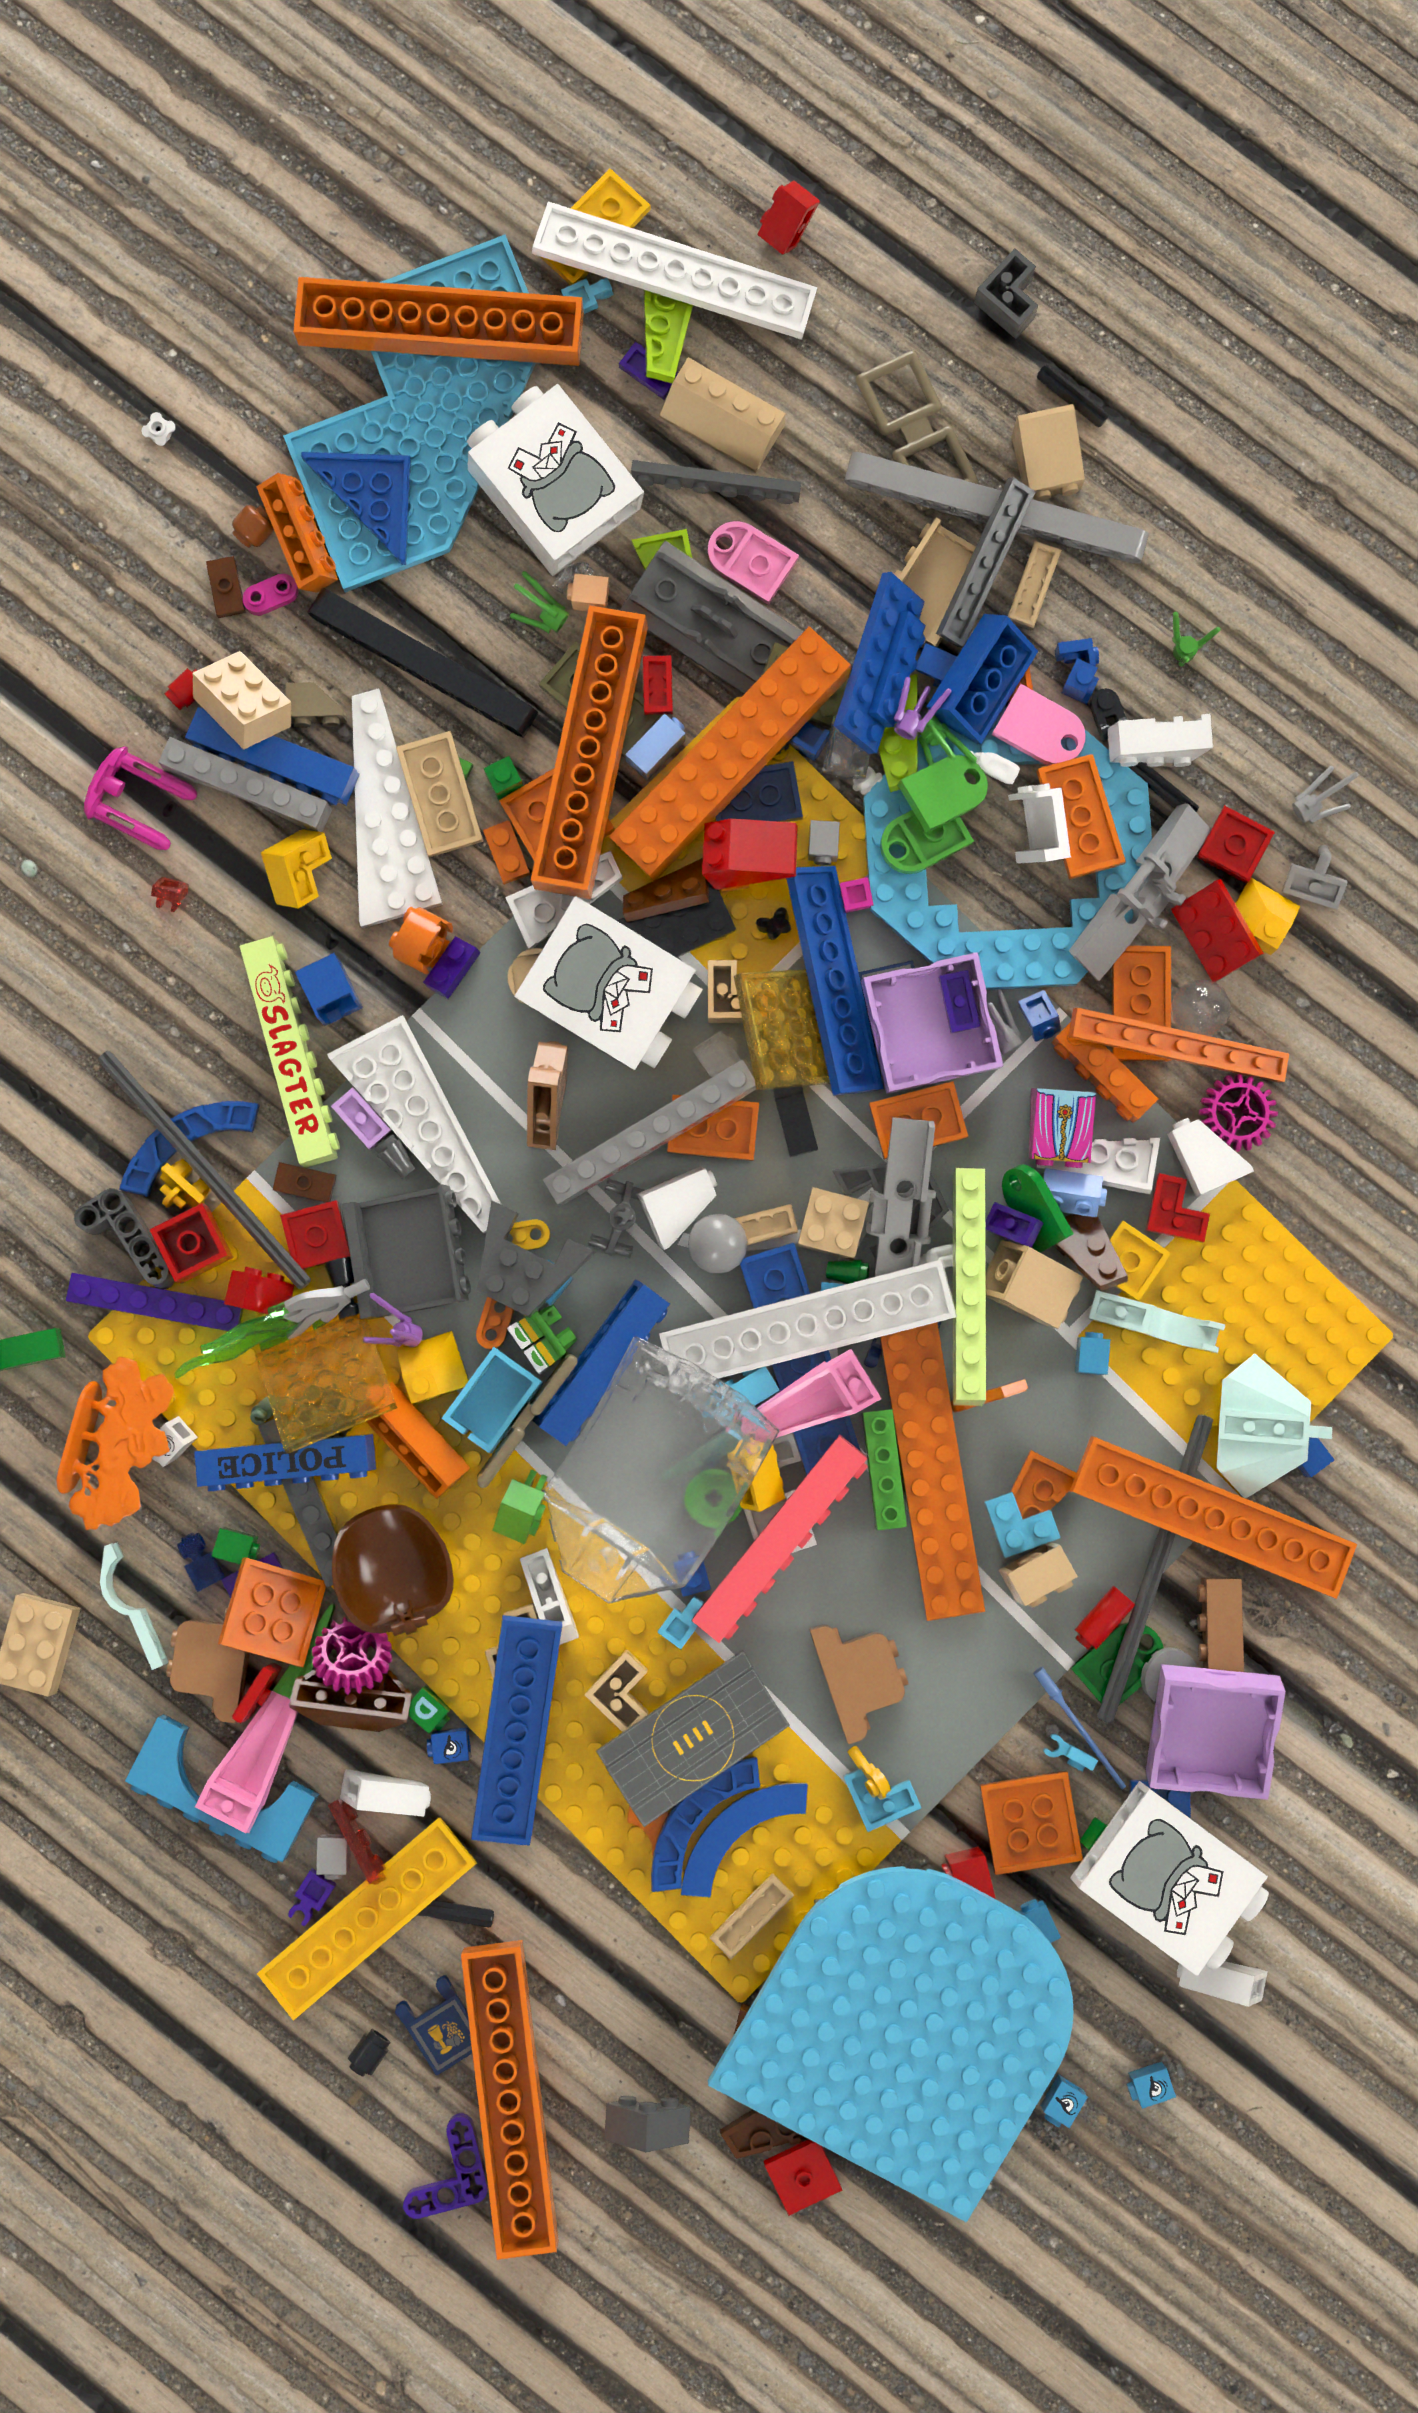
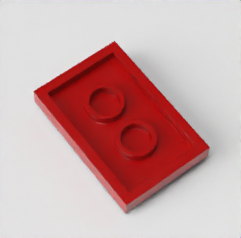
M1221 879L1214 881L1184 900L1181 905L1171 908L1172 913L1213 983L1218 982L1264 954Z

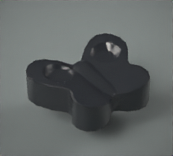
M784 907L778 908L773 918H759L756 921L758 930L767 933L768 938L771 940L776 939L781 933H788L791 930V925L788 921L789 916Z

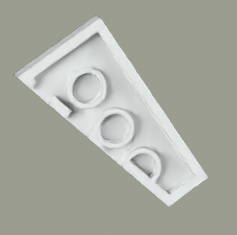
M611 851L600 855L591 899L580 898L588 904L593 903L623 879ZM532 885L505 897L528 949H533L554 932L574 896L536 890Z
M1126 1138L1123 1141L1095 1139L1092 1142L1091 1163H1083L1082 1168L1065 1167V1161L1054 1160L1053 1166L1036 1165V1171L1044 1173L1045 1168L1103 1176L1102 1185L1150 1194L1153 1186L1160 1138H1150L1149 1140Z

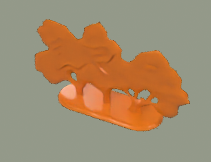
M120 1356L115 1364H111L103 1370L102 1378L107 1388L105 1398L102 1399V1389L96 1381L89 1382L82 1390L76 1405L56 1479L58 1491L61 1494H66L75 1488L81 1477L83 1488L75 1492L70 1498L69 1508L72 1514L83 1518L86 1530H96L101 1524L112 1527L114 1524L119 1523L123 1517L131 1516L140 1510L139 1489L128 1474L132 1466L143 1468L151 1463L152 1457H160L170 1451L165 1432L154 1427L152 1420L167 1411L174 1394L171 1383L167 1382L164 1374L150 1376L145 1381H142L137 1362ZM110 1400L116 1401L115 1406H109L107 1404ZM100 1412L105 1417L104 1422L93 1433ZM90 1442H96L99 1446L98 1456L93 1463L86 1466L84 1464ZM98 1464L100 1466L97 1471L91 1469L93 1465ZM88 1472L96 1476L99 1482L97 1489H94L88 1482L90 1480V1476H87ZM85 1488L90 1490V1496L85 1494Z

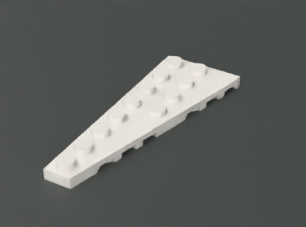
M379 688L352 696L354 768L360 774L355 785L359 922L362 929L404 917L409 907L415 909L421 907L428 910L443 905Z
M402 1015L328 1053L327 1055L334 1065L440 1184L450 1186V1189L455 1193L457 1204L477 1227L485 1233L487 1231L491 1201L501 1203L405 1017Z

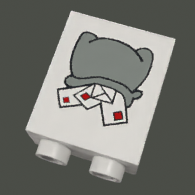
M556 384L544 394L538 386L530 388L512 405L511 409L516 416L500 428L493 420L487 421L477 428L467 440L468 445L472 448L468 451L469 473L552 576L640 510L644 495L643 489L559 384Z
M575 896L514 997L635 1070L640 1061L652 1068L656 1067L672 1041V1038L659 1031L671 1011L685 1019L703 989L690 982L696 969Z
M1140 1781L1070 1877L1080 1890L1196 1976L1199 1975L1204 1966L1215 1971L1224 1963L1234 1944L1233 1940L1226 1935L1240 1916L1246 1921H1251L1256 1917L1265 1905L1269 1892L1261 1887L1268 1876Z

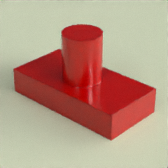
M671 655L643 656L644 715L673 714Z

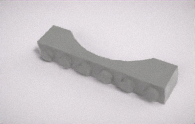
M169 737L158 762L166 772L190 782L212 787L241 798L307 830L323 832L332 811L329 803L323 799L172 737Z

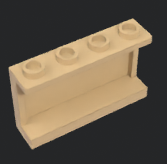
M936 517L932 525L927 523L919 536L922 541L918 547L912 546L904 559L907 564L902 571L897 570L894 574L925 601L919 618L926 625L923 632L925 642L921 646L922 648H924L926 643L936 648L941 643L943 638L937 635L936 632L976 548L971 543L942 527L941 520Z

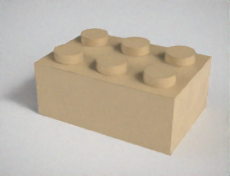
M241 651L193 672V698L243 749L291 727V701Z
M1052 1542L1040 1546L999 1569L1015 1601L1032 1608L1047 1600L1046 1594L1052 1591L1060 1593L1074 1585L1072 1580L1078 1577L1061 1545Z
M27 1593L16 1595L0 1649V1684L48 1697L57 1694L81 1608Z

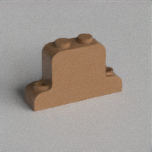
M556 1041L538 1042L534 1065L530 1068L527 1089V1146L556 1150L568 1067V1046Z
M228 1607L226 1608V1611H225L224 1620H225V1617H226V1613H227ZM197 1619L183 1622L177 1630H173L171 1636V1647L174 1648L173 1659L168 1661L166 1676L170 1677L172 1688L177 1692L213 1697L212 1713L215 1714V1717L222 1722L237 1723V1721L232 1719V1715L244 1697L250 1653L218 1644L224 1623Z
M819 1625L810 1628L809 1630L847 1743L849 1745L861 1741L866 1736L867 1730L871 1729L866 1714L901 1701L905 1694L904 1686L909 1685L904 1668L898 1669L894 1659L899 1656L894 1639L888 1641L882 1633L872 1632L842 1642L837 1627L831 1628L828 1625Z

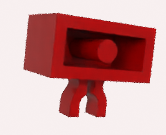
M795 180L777 188L772 197L774 203L763 214L760 220L762 226L757 234L782 255L796 248L820 203L819 199Z
M245 1267L244 1272L232 1270L224 1301L225 1305L284 1318L282 1312L288 1311L285 1308L284 1301L292 1298L294 1284L284 1282L285 1276L268 1272L267 1277L261 1276L262 1270Z

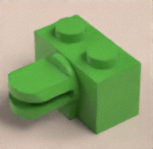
M534 1470L530 1471L525 1484L512 1479L501 1501L492 1531L522 1544L526 1543L529 1534L535 1536L546 1508L542 1504L545 1494L542 1490L548 1476L542 1474L536 1488H532L537 1474Z

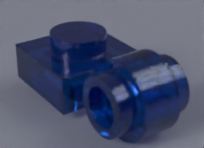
M199 1532L196 1534L190 1533L181 1538V1542L177 1544V1547L184 1559L189 1557L193 1561L185 1565L184 1568L197 1592L225 1578L216 1558L211 1557L213 1552L202 1555L203 1549L207 1548Z

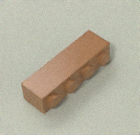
M1236 1577L1201 1578V1584L1197 1585V1600L1202 1602V1614H1198L1197 1626L1198 1631L1202 1632L1203 1644L1198 1645L1199 1661H1203V1668L1244 1672L1242 1579Z

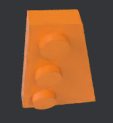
M1030 1450L1010 1490L1014 1494L1022 1519L1051 1510L1071 1489L1076 1472Z

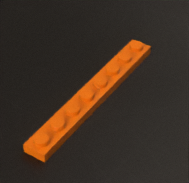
M1073 1008L1068 1036L1069 1038L1279 1083L1285 1082L1289 1053L1082 1008Z

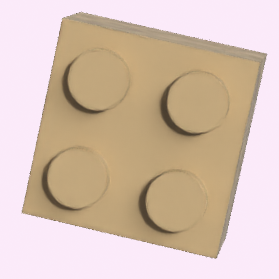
M813 1187L797 1246L854 1260L869 1202Z

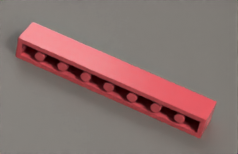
M839 1435L698 1610L692 1622L718 1643L724 1637L729 1640L739 1628L736 1622L743 1614L745 1617H748L758 1604L754 1601L760 1592L766 1594L776 1582L772 1577L780 1568L784 1572L793 1561L794 1557L790 1554L797 1546L803 1548L813 1534L809 1531L814 1524L818 1523L821 1526L830 1515L831 1511L827 1508L834 1499L838 1503L849 1491L846 1484L852 1477L858 1479L868 1467L864 1463L867 1460V1456L843 1436Z

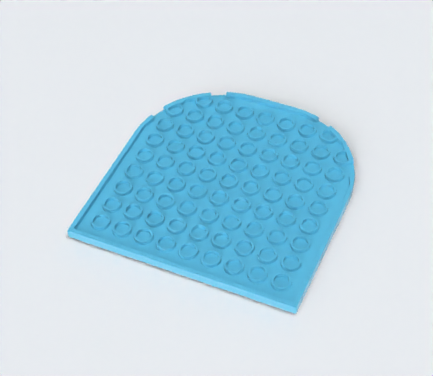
M904 1866L869 1871L841 1883L838 1889L830 1893L823 1900L820 1899L805 1915L707 2080L708 2086L967 2222L1065 2056L1071 2037L1074 2014L1070 1982L1065 1967L1050 1941L1034 1923L1011 1907L959 1879L935 1870L906 1869Z

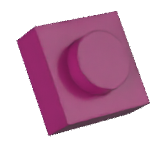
M868 877L840 883L845 913L868 909L874 906Z

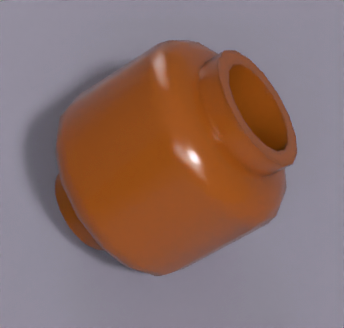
M246 505L232 521L234 528L232 534L248 548L251 546L260 547L274 532L266 509L262 505H259L258 508L253 505Z

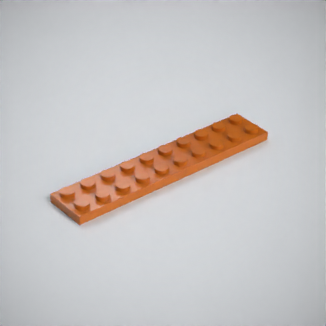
M938 1323L880 1337L891 1408L893 1410L895 1433L926 1620L931 1621L985 1612Z
M1090 1436L1070 1489L1075 1494L1335 1599L1338 1598L1357 1547L1356 1543L1094 1436Z

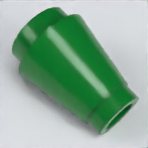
M863 1259L828 1261L826 1278L845 1284L869 1279L870 1263L863 1262Z

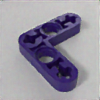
M458 2113L452 2116L446 2128L457 2177L411 2189L406 2194L403 2202V2209L410 2218L420 2219L481 2202L486 2197L488 2192L487 2174L474 2122L467 2114ZM460 2121L462 2126L467 2125L468 2127L464 2132L465 2142L471 2139L472 2143H464L456 2147V2144H460L461 2137L458 2131L454 2132L453 2129L456 2123ZM465 2150L472 2151L476 2156V2162L471 2166L463 2165L459 2160L461 2152ZM479 2169V2172H475L474 2178L475 2183L482 2185L479 2190V2194L475 2195L473 2190L468 2191L467 2189L471 2185L469 2173ZM442 2188H450L454 2193V2200L450 2203L441 2202L438 2198V2191ZM432 2191V2201L435 2207H431V2201L424 2202L421 2210H417L416 2206H410L414 2196H417L419 2201L429 2198V2192Z

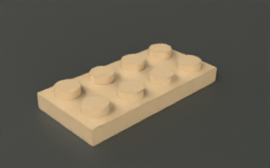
M451 731L396 747L428 857L483 842Z

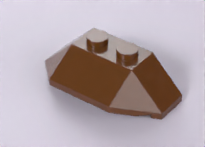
M313 1669L306 1675L295 1678L289 1707L320 1725L381 1732L407 1723L412 1693L389 1670L388 1674H382L383 1679L381 1683L373 1681L371 1690L366 1686H362V1692L359 1694L356 1688H351L350 1693L347 1695L344 1687H341L337 1692L333 1690V1684L326 1687L323 1683V1678H318L316 1669Z

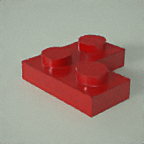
M1161 1173L1157 1174L1146 1231L1203 1243L1205 1242L1210 1214L1182 1208L1187 1179Z

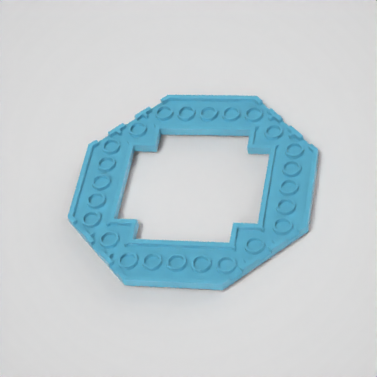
M1007 707L1003 708L982 744H977L948 728L974 753L992 752L1017 765L1043 764L992 736ZM1085 730V743L1078 757L1089 754L1094 756L1126 863L1096 872L1097 898L1071 899L1069 901L1071 927L959 932L957 904L928 906L926 869L915 874L900 873L892 869L882 857L880 840L885 828L891 821L912 810L901 790L890 792L886 775L884 774L882 776L883 779L877 782L863 798L868 880L874 906H871L870 911L889 925L892 931L908 945H911L922 954V957L930 964L978 952L986 990L1076 986L1088 971L1071 955L1069 949L1111 894L1117 895L1120 889L1126 887L1140 868L1135 864V861L1152 840L1148 783L1130 768L1120 766V763L1110 762L1109 749ZM947 737L945 738V741L955 755L965 756ZM1064 738L1061 740V745L1065 750L1072 751L1076 749V743L1073 739ZM918 741V771L928 767L923 748ZM929 744L934 763L949 757L940 744L937 746ZM894 844L889 847V852L893 857L901 858L905 855L902 846ZM1132 909L1124 916L1127 923L1133 918L1134 913Z

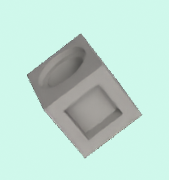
M811 820L809 861H814V864L828 866L831 865V862H837L840 822Z
M321 1834L317 1838L316 1875H324V1879L336 1880L342 1879V1875H346L350 1871L351 1834Z

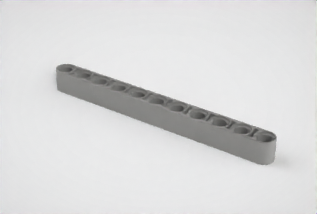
M853 452L851 454L844 479L847 485L857 489L986 524L1002 492L994 488L861 452ZM1034 499L1031 500L1017 531L1029 536L1136 564L1142 562L1149 536L1147 531Z

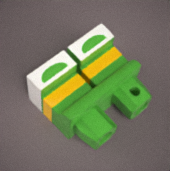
M554 1305L548 1306L541 1311L537 1310L530 1318L526 1316L507 1328L540 1375L568 1354L566 1350L578 1340L569 1327L557 1335L554 1334L550 1326L562 1318ZM545 1336V1338H544L543 1340H541L540 1342H538V1343L535 1344L534 1346L530 1347L531 1345H533L534 1343H536L537 1341H539L541 1338H543V1337Z

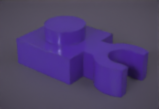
M312 1868L294 1895L301 1902L296 1903L289 1910L288 1916L291 1918L297 1910L302 1911L305 1918L301 1925L305 1926L312 1919V1908L320 1911L337 1884L332 1880L324 1879V1875H316V1870Z

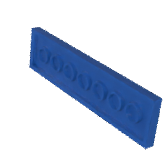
M836 866L796 867V877L786 879L833 1096L874 1092L884 1089Z
M795 1243L743 1258L740 1263L753 1308L810 1294ZM829 1350L773 1364L772 1368L780 1392L825 1361L827 1363L832 1360ZM850 1416L793 1432L806 1475L839 1435L843 1436L860 1450Z
M502 1615L471 1840L530 1846L562 1632L561 1621Z

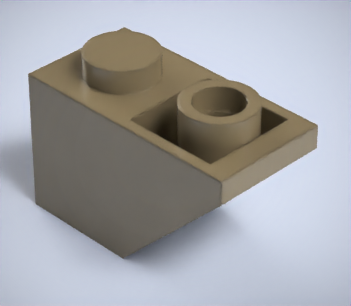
M314 682L285 683L286 697L291 701V724H294L295 727L307 728L315 723H322L326 727H337L340 723H347V716L344 710Z

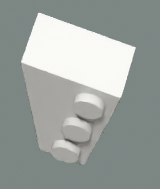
M1202 714L1201 718L1196 721L1183 722V716L1173 717V722H1155V718L1118 721L1108 728L1110 762L1120 763V766L1123 767L1135 766L1139 762H1145L1149 767L1162 766L1165 763H1174L1175 767L1189 766L1193 760L1213 748L1210 714Z

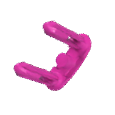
M123 746L114 749L101 763L88 787L84 802V813L87 819L96 818L157 850L169 849L171 842L165 834L102 803V798L105 792L117 798L123 792L125 782L114 777L120 768L183 800H194L197 797V791L191 784L128 753V747ZM139 765L161 776V778L157 779L137 769L136 766ZM113 815L135 827L130 829L110 819L109 816Z

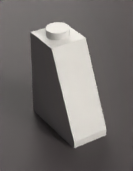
M1189 1118L1172 1125L1174 1130L1167 1134L1196 1197L1254 1172L1253 1167L1199 1119L1191 1123Z
M699 1166L637 1194L660 1248L664 1250L670 1248L716 1196L714 1187L717 1186V1182L711 1170L706 1171V1168Z
M345 1769L340 1799L356 1810L424 1817L425 1809L430 1805L431 1793L429 1787L420 1781Z
M1224 1961L1215 1971L1204 1966L1199 1975L1196 1976L1179 1963L1177 1977L1180 1978L1179 1987L1249 2007L1262 2001L1268 1971Z

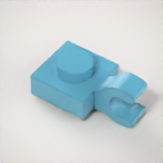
M608 278L601 279L590 286L587 279H584L561 289L562 296L582 297L584 314L598 308L597 299L603 300L614 295Z
M694 1595L683 1612L675 1607L658 1630V1633L679 1649H682L698 1627L692 1622V1619L704 1601Z
M1057 1734L1050 1735L1053 1740L1057 1741L1058 1747L1054 1751L1044 1747L1043 1752L1053 1758L1065 1755L1069 1758L1067 1764L1082 1772L1085 1767L1093 1771L1098 1762L1095 1757L1063 1741Z

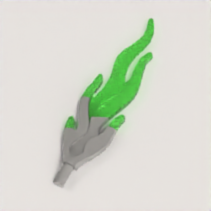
M363 1279L346 1288L341 1285L334 1288L305 1292L278 1305L269 1307V1315L243 1322L213 1342L201 1345V1353L204 1355L194 1357L182 1364L175 1372V1378H180L188 1371L199 1366L233 1360L257 1344L260 1345L261 1352L284 1345L300 1336L311 1325H313V1329H318L335 1318L351 1302L350 1298L369 1290L370 1285L366 1279Z

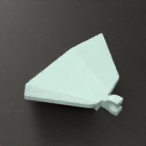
M1253 1354L1222 1380L1217 1469L1244 1498H1248L1308 1461L1309 1437L1332 1439V1427L1310 1425L1311 1401L1261 1358Z

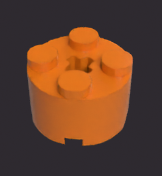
M409 907L404 914V923L399 932L395 931L391 936L389 947L393 948V957L396 960L423 974H428L427 968H433L449 946L450 941L446 939L447 931L453 932V925L421 907L416 909Z

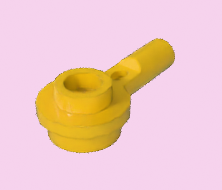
M857 1746L850 1748L847 1753L866 1776L865 1787L873 1798L877 1796L880 1800L886 1798V1794L891 1791L886 1777L872 1763H868Z

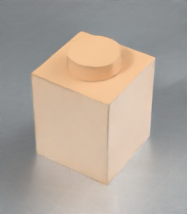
M574 574V582L568 583L567 600H571L573 610L588 612L589 605L607 608L610 587L609 577Z

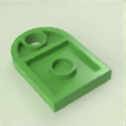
M955 755V760L946 757L898 782V787L926 833L972 811L984 800L988 790L987 777L976 762H972L968 757L962 755ZM964 773L972 774L976 779V784L968 783Z
M911 810L887 825L880 840V850L883 859L892 869L904 874H915L972 845L974 840L960 817L926 833L915 813ZM898 844L903 847L905 855L901 858H895L890 854L889 847Z

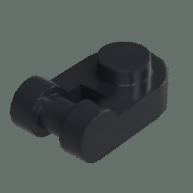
M1105 688L1098 690L1093 695L1090 708L1100 738L1104 742L1108 740V728L1114 725H1108L1106 719L1114 717L1116 722L1128 719L1125 716L1116 692Z

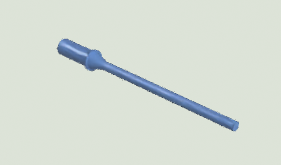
M1043 1667L1038 1668L1033 1674L1049 1694L1050 1700L1053 1699L1062 1707L1118 1786L1124 1789L1126 1787L1124 1782L1065 1703L1062 1690L1057 1687Z

